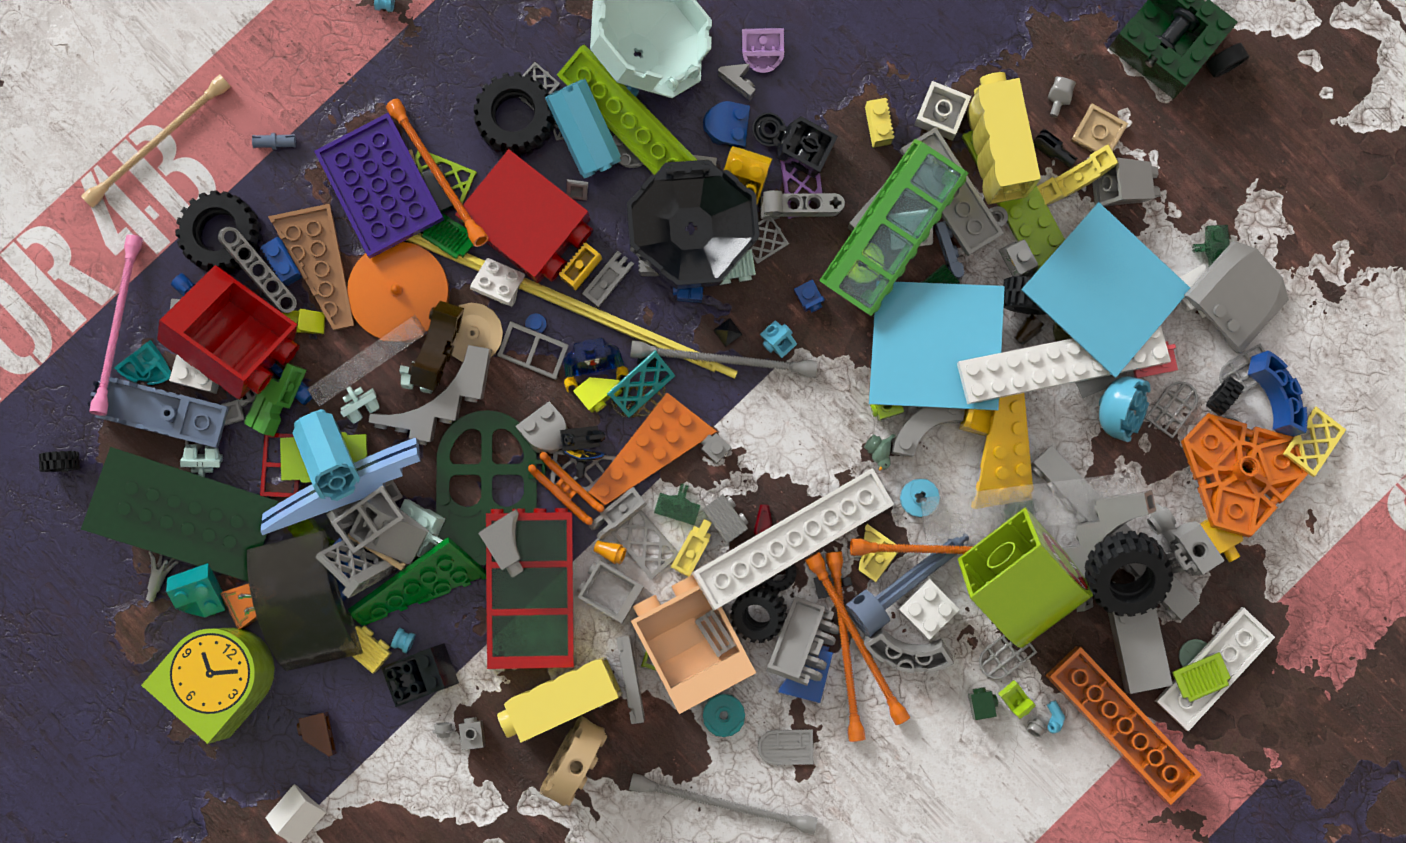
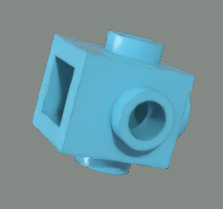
M776 320L760 334L764 340L763 346L770 353L774 351L781 358L797 345L791 336L793 332L786 324L780 325Z

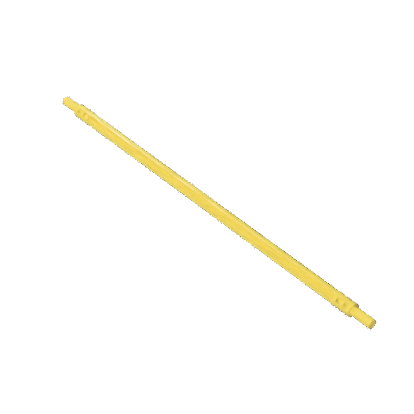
M421 233L406 240L476 271H479L485 260L468 253L464 258L459 256L455 259L424 239ZM527 278L523 279L518 288L657 348L697 352ZM684 358V360L712 372L718 371L734 379L738 372L717 362Z

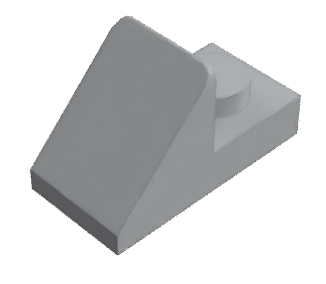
M750 64L720 67L718 69V76L750 101L755 95V86L750 80L742 79L748 72Z

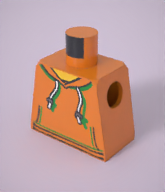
M252 582L220 594L237 628L245 629L271 609L268 600L276 596L277 592L272 584L261 588L258 582Z

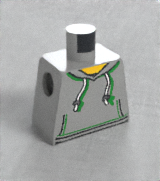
M1024 239L1017 240L998 250L1012 276L1033 277L1037 272L1038 263Z

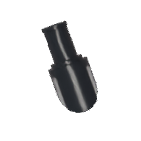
M1042 129L1033 141L1034 147L1049 159H1058L1069 169L1078 159L1063 148L1064 142L1046 129Z

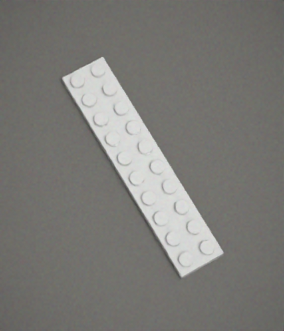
M1161 325L1120 373L1171 362ZM1073 338L963 360L957 363L967 405L1111 375Z
M872 468L692 572V575L714 611L890 508L894 503Z

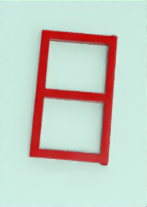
M275 433L274 436L264 434L260 495L290 497L299 492L300 480L294 481V493L265 492L267 467H281V463L267 462L269 437L292 438L294 436L293 434Z

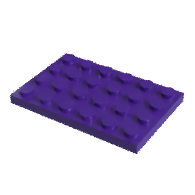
M389 113L314 151L369 259L444 220Z

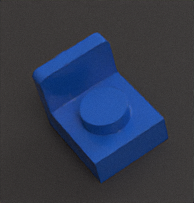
M813 279L794 289L805 312L810 310L812 313L823 307L822 303H824L825 299L821 296Z

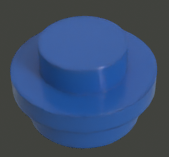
M531 314L525 321V327L542 333L546 329V320L540 314Z

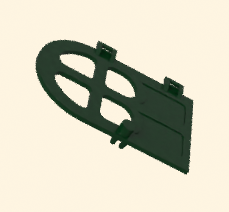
M489 410L473 412L455 421L443 435L437 451L436 513L445 518L438 538L445 540L449 537L479 565H486V545L478 534L486 528V513H491V509H504V513H510L512 509H525V513H534V509L537 508V479L528 471V466L533 464L537 467V464H542V473L546 476V464L542 460H537L536 452L516 429V425L519 422L507 414ZM469 429L478 430L482 437L481 462L478 464H453L450 461V452L455 441L462 433ZM496 430H507L518 440L524 453L522 463L495 464L492 461V435ZM478 475L481 477V498L477 504L471 507H464L452 500L449 491L452 476ZM495 475H520L523 478L524 494L516 504L503 507L495 503L492 498V478ZM520 520L516 523V542L521 555V559L518 561H537V551H546V532H537V520ZM537 536H542V546H537Z

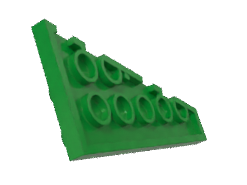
M447 537L350 607L348 613L353 619L364 626L387 617L390 612L398 609L400 612L408 609L407 606L416 602L421 604L448 594L451 589L458 586L466 587L471 585V581L481 578L484 580L486 579V570Z

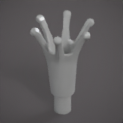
M149 551L151 574L146 600L154 602L166 575L179 562L171 558L169 562L164 560L162 564L163 555L160 554L156 564L153 552Z

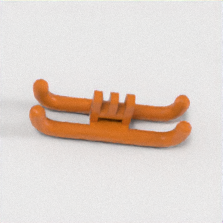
M546 452L540 453V459L561 479L556 484L552 483L533 464L528 466V471L582 522L591 525L593 523L592 517L588 516L571 499L577 493L593 509L600 513L604 511V505L589 494Z

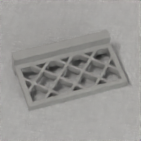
M344 540L324 549L316 555V558L346 587L342 593L347 598L354 596L397 571V568L386 560H383L374 553L366 552L364 547L354 553V555L360 556V560L353 558V553ZM351 540L354 545H359L355 541ZM339 550L346 552L347 555L340 554ZM327 557L334 558L335 562L330 561ZM366 559L373 560L374 564L367 562ZM341 561L347 562L348 566L341 564ZM354 565L362 567V570L356 569ZM343 572L349 573L350 578H348Z

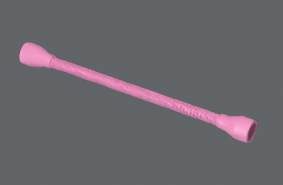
M126 235L125 239L126 262L109 336L105 364L99 388L91 401L89 410L94 415L106 416L108 411V380L111 375L110 372L112 370L111 367L117 346L133 263L141 250L143 238L137 235Z

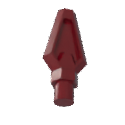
M760 505L753 532L755 536L773 526L769 505Z

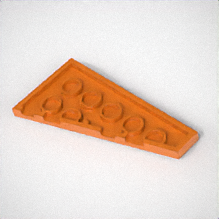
M666 393L588 493L602 504L607 505L701 443L709 434L713 435L717 431L670 394Z

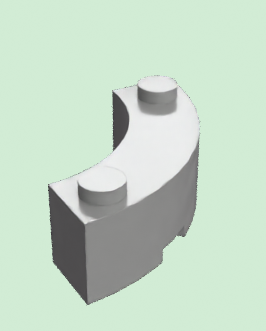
M922 408L900 429L893 443L891 454L913 457L920 439L928 430L944 423H961L964 418L965 409Z
M883 627L871 637L864 636V645L869 652L879 661L895 667L896 670L909 673L925 671L930 673L954 664L953 655L941 638L927 644H908L892 637Z

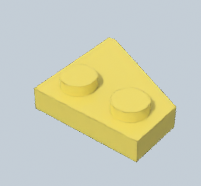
M867 524L865 526L864 540L878 544L895 545L894 542ZM878 551L863 555L860 559L859 571L877 583L898 552Z

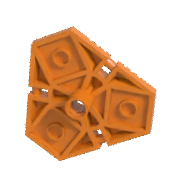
M1208 413L1182 439L1181 444L1184 453L1188 459L1193 478L1198 482L1199 487L1197 489L1212 528L1248 538L1251 537L1278 508L1276 505L1282 503L1303 481L1308 473L1283 455L1294 437L1256 426L1253 429H1248L1245 423ZM1245 437H1249V442L1245 441ZM1294 445L1290 452L1296 457L1301 456L1298 445ZM1242 466L1247 469L1248 473L1243 470ZM1207 477H1209L1211 480V483L1207 484L1206 481Z

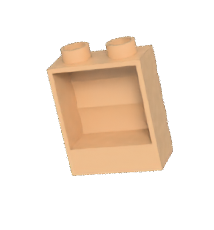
M693 575L672 585L671 587L676 597L662 605L656 595L634 605L633 608L638 617L631 620L679 714L756 673L722 607L714 610L736 646L719 657L711 648L695 620L711 611L712 607ZM709 616L708 619L726 646L729 645V642L712 616ZM703 620L701 624L720 651L722 647Z

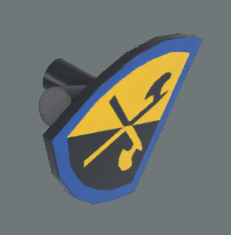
M584 449L562 451L566 456L578 460L576 463V477L584 478L586 461L602 459L605 456V452Z

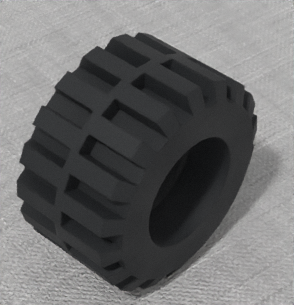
M1012 276L1004 279L1005 309L1023 314L1046 315L1021 290L1032 277Z
M758 584L756 588L753 587L738 596L732 605L730 619H733L731 625L732 627H737L735 632L738 635L741 633L743 635L742 639L746 640L749 638L752 643H755L756 640H759V643H764L766 639L770 641L774 636L776 637L784 625L787 617V604H783L785 599L783 596H778L779 592L777 590L771 591V586L767 585L766 588H763V584ZM751 605L762 606L767 610L770 620L767 622L754 620L748 612V607Z

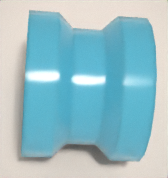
M374 0L375 10L386 9L387 12H393L395 0Z
M399 628L393 638L391 647L394 649L400 648L402 652L407 654L412 647L416 634H408L404 629Z

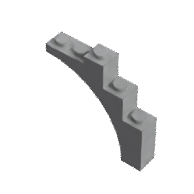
M468 345L464 362L457 376L447 389L434 400L418 409L401 414H370L369 422L374 423V427L380 429H387V426L395 427L397 432L407 433L410 430V439L416 438L418 444L427 445V442H432L434 439L437 417L440 418L439 422L452 424V420L456 421L459 419L462 396H465V401L476 403L478 399L484 398L492 349Z
M1152 490L1095 500V513L1099 520L1076 525L1075 535L1079 545L1062 547L1084 578L1086 572L1084 568L1085 562L1089 560L1087 556L1091 550L1095 551L1094 546L1099 541L1101 543L1104 542L1105 537L1112 536L1125 523L1137 517L1156 512ZM1092 597L1077 607V612L1092 608Z

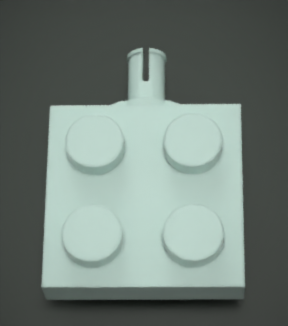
M404 499L400 510L429 530L417 553V556L421 557L431 550L434 545L436 546L443 541L438 538V535L445 522V518L430 509H424L409 499Z

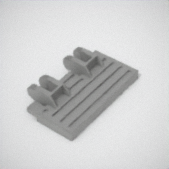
M794 596L766 671L806 686L810 679L821 681L822 673L805 667V665L825 670L827 663L816 657L819 656L823 643L834 645L836 639L827 633L818 631V629L831 634L839 633V626L831 623L834 612L826 610V607Z

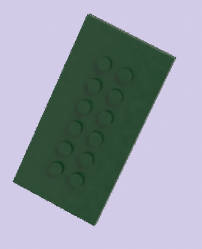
M110 447L81 530L196 566L208 563L213 571L250 582L267 535H262L261 533L262 514L277 505L278 501Z

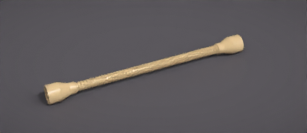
M219 74L212 80L210 86L200 99H197L191 104L192 106H189L155 138L133 155L129 161L125 162L119 170L117 169L111 177L109 176V179L107 178L105 182L89 188L81 197L89 206L95 207L102 200L109 187L115 181L117 182V179L119 180L125 172L127 173L131 167H134L139 160H142L150 153L149 151L158 146L176 128L206 104L208 100L224 94L231 86Z

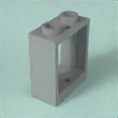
M600 560L598 563L594 562L588 571L590 574L587 582L583 580L577 589V592L580 593L578 598L622 624L644 586ZM602 568L633 586L618 614L586 596Z

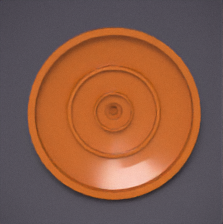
M401 242L371 259L365 253L355 264L350 274L347 293L351 313L364 330L374 337L387 342L404 343L419 339L428 333L431 322L429 314L432 307H436L440 301L449 302V283L443 267L430 252L416 244Z

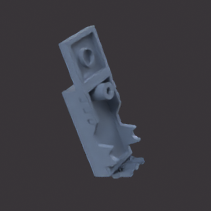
M110 377L108 380L107 398L109 406L107 415H96V418L218 448L229 407ZM94 381L93 386H95V390L90 395L92 399L96 395L101 381Z

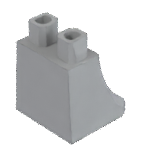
M1116 158L1119 163L1092 182L1094 203L1096 205L1099 202L1104 207L1142 203L1161 195L1160 188L1153 184V179L1159 175L1158 167L1152 166L1149 161Z
M517 509L478 533L501 570L506 568L512 578L524 570L518 561L521 559V555L516 542V523L519 515Z

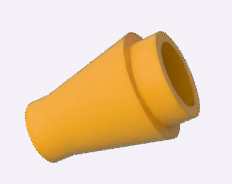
M597 540L593 551L613 564H621L627 549L622 544Z

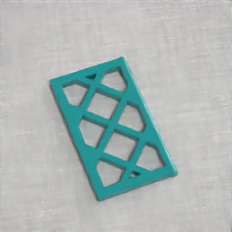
M654 350L614 386L607 395L613 399L629 418L676 375L658 355V352ZM655 357L657 359L656 367H647V364ZM655 371L654 381L644 382L645 373ZM660 371H666L668 375L663 380L658 381ZM641 372L639 382H630V379L636 373ZM639 386L637 396L628 397L629 387ZM643 386H653L645 396H642ZM621 387H624L623 397H616L614 393ZM627 401H636L632 408L626 409Z

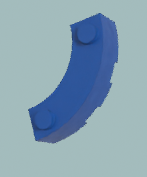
M1269 350L1252 356L1248 376L1260 384L1269 398L1273 412L1272 430L1292 437L1305 434L1308 419L1307 407H1303L1300 395L1303 394L1297 378H1293L1286 369L1288 367L1287 364Z

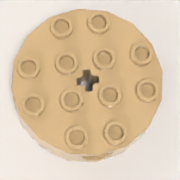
M583 716L577 719L573 729H570L547 771L548 775L540 788L541 795L554 800L561 806L571 805L575 797L574 793L578 788L582 790L587 781L586 773L588 769L592 770L598 761L596 753L599 747L603 746L607 738L605 728L593 724Z

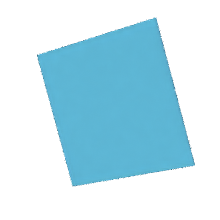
M1098 202L1021 290L1116 378L1185 297L1184 294L1190 287Z
M894 282L892 291L883 298L881 307L874 315L869 404L998 410L999 398L967 405L957 363L963 360L1001 353L1005 286Z

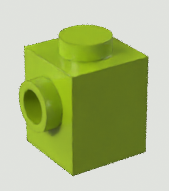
M870 405L873 417L877 416L878 421L904 413L903 406Z

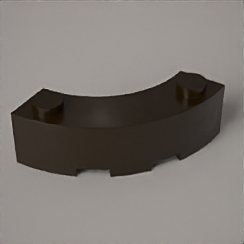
M440 301L436 307H432L429 314L431 322L423 347L416 361L412 362L409 367L408 374L411 375L410 384L432 391L435 390L444 374L443 369L446 361L449 362L454 349V345L451 344L454 342L456 334L459 333L464 308Z

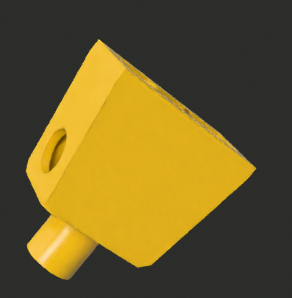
M1208 519L1200 523L1220 554L1224 553L1228 562H1232L1240 557L1235 545L1243 541V536L1212 528Z

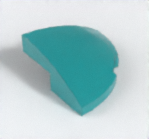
M151 340L114 367L122 376L135 383L141 380L147 381L148 385L159 384L170 379L171 376L168 364Z

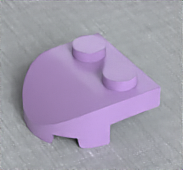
M784 28L742 29L743 58L747 64H750V68L756 72L766 73L774 70L782 62L784 57Z

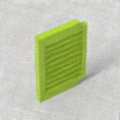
M1220 652L1172 672L1182 698L1187 697L1189 702L1229 686L1227 680L1231 678Z

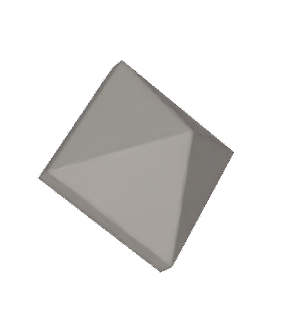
M567 179L566 194L572 199L587 201L588 182Z

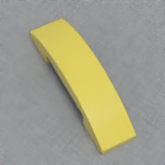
M1108 144L1092 153L1089 159L1057 178H1050L1037 186L1045 201V205H1050L1089 185L1110 171L1119 162Z

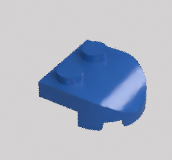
M725 101L708 110L703 119V128L711 138V141L717 145L726 144L740 148L745 147L750 106Z

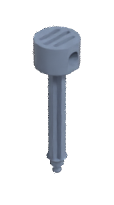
M964 533L960 538L956 536L954 539H948L943 546H964V542L968 541L969 537ZM931 553L876 597L865 589L845 605L848 614L865 635L871 637L890 622V618L885 611L888 607L957 554Z

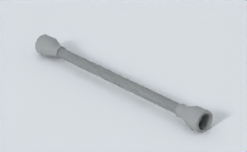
M632 341L631 358H645L656 350L661 357L669 356L672 358H688L690 360L696 359L707 362L736 363V365L744 364V366L752 365L753 367L763 366V368L787 369L805 377H816L817 361L814 360L784 363V361L776 362L773 360L749 359L747 357L741 358L730 355L701 354V352L693 353V351L658 349L656 346H650L641 341Z
M635 773L632 775L629 788L631 791L639 793L648 791L654 793V791L666 795L679 796V798L684 797L687 800L692 799L695 802L700 801L703 804L708 803V805L724 807V809L727 808L732 811L735 810L749 815L754 814L757 817L762 816L765 819L770 818L773 821L778 820V822L789 823L790 826H794L808 834L814 835L816 830L817 817L781 815L778 812L773 813V811H765V809H757V807H749V805H741L703 794L698 795L695 792L690 793L687 790L682 791V789L658 785V783L649 780L643 775Z

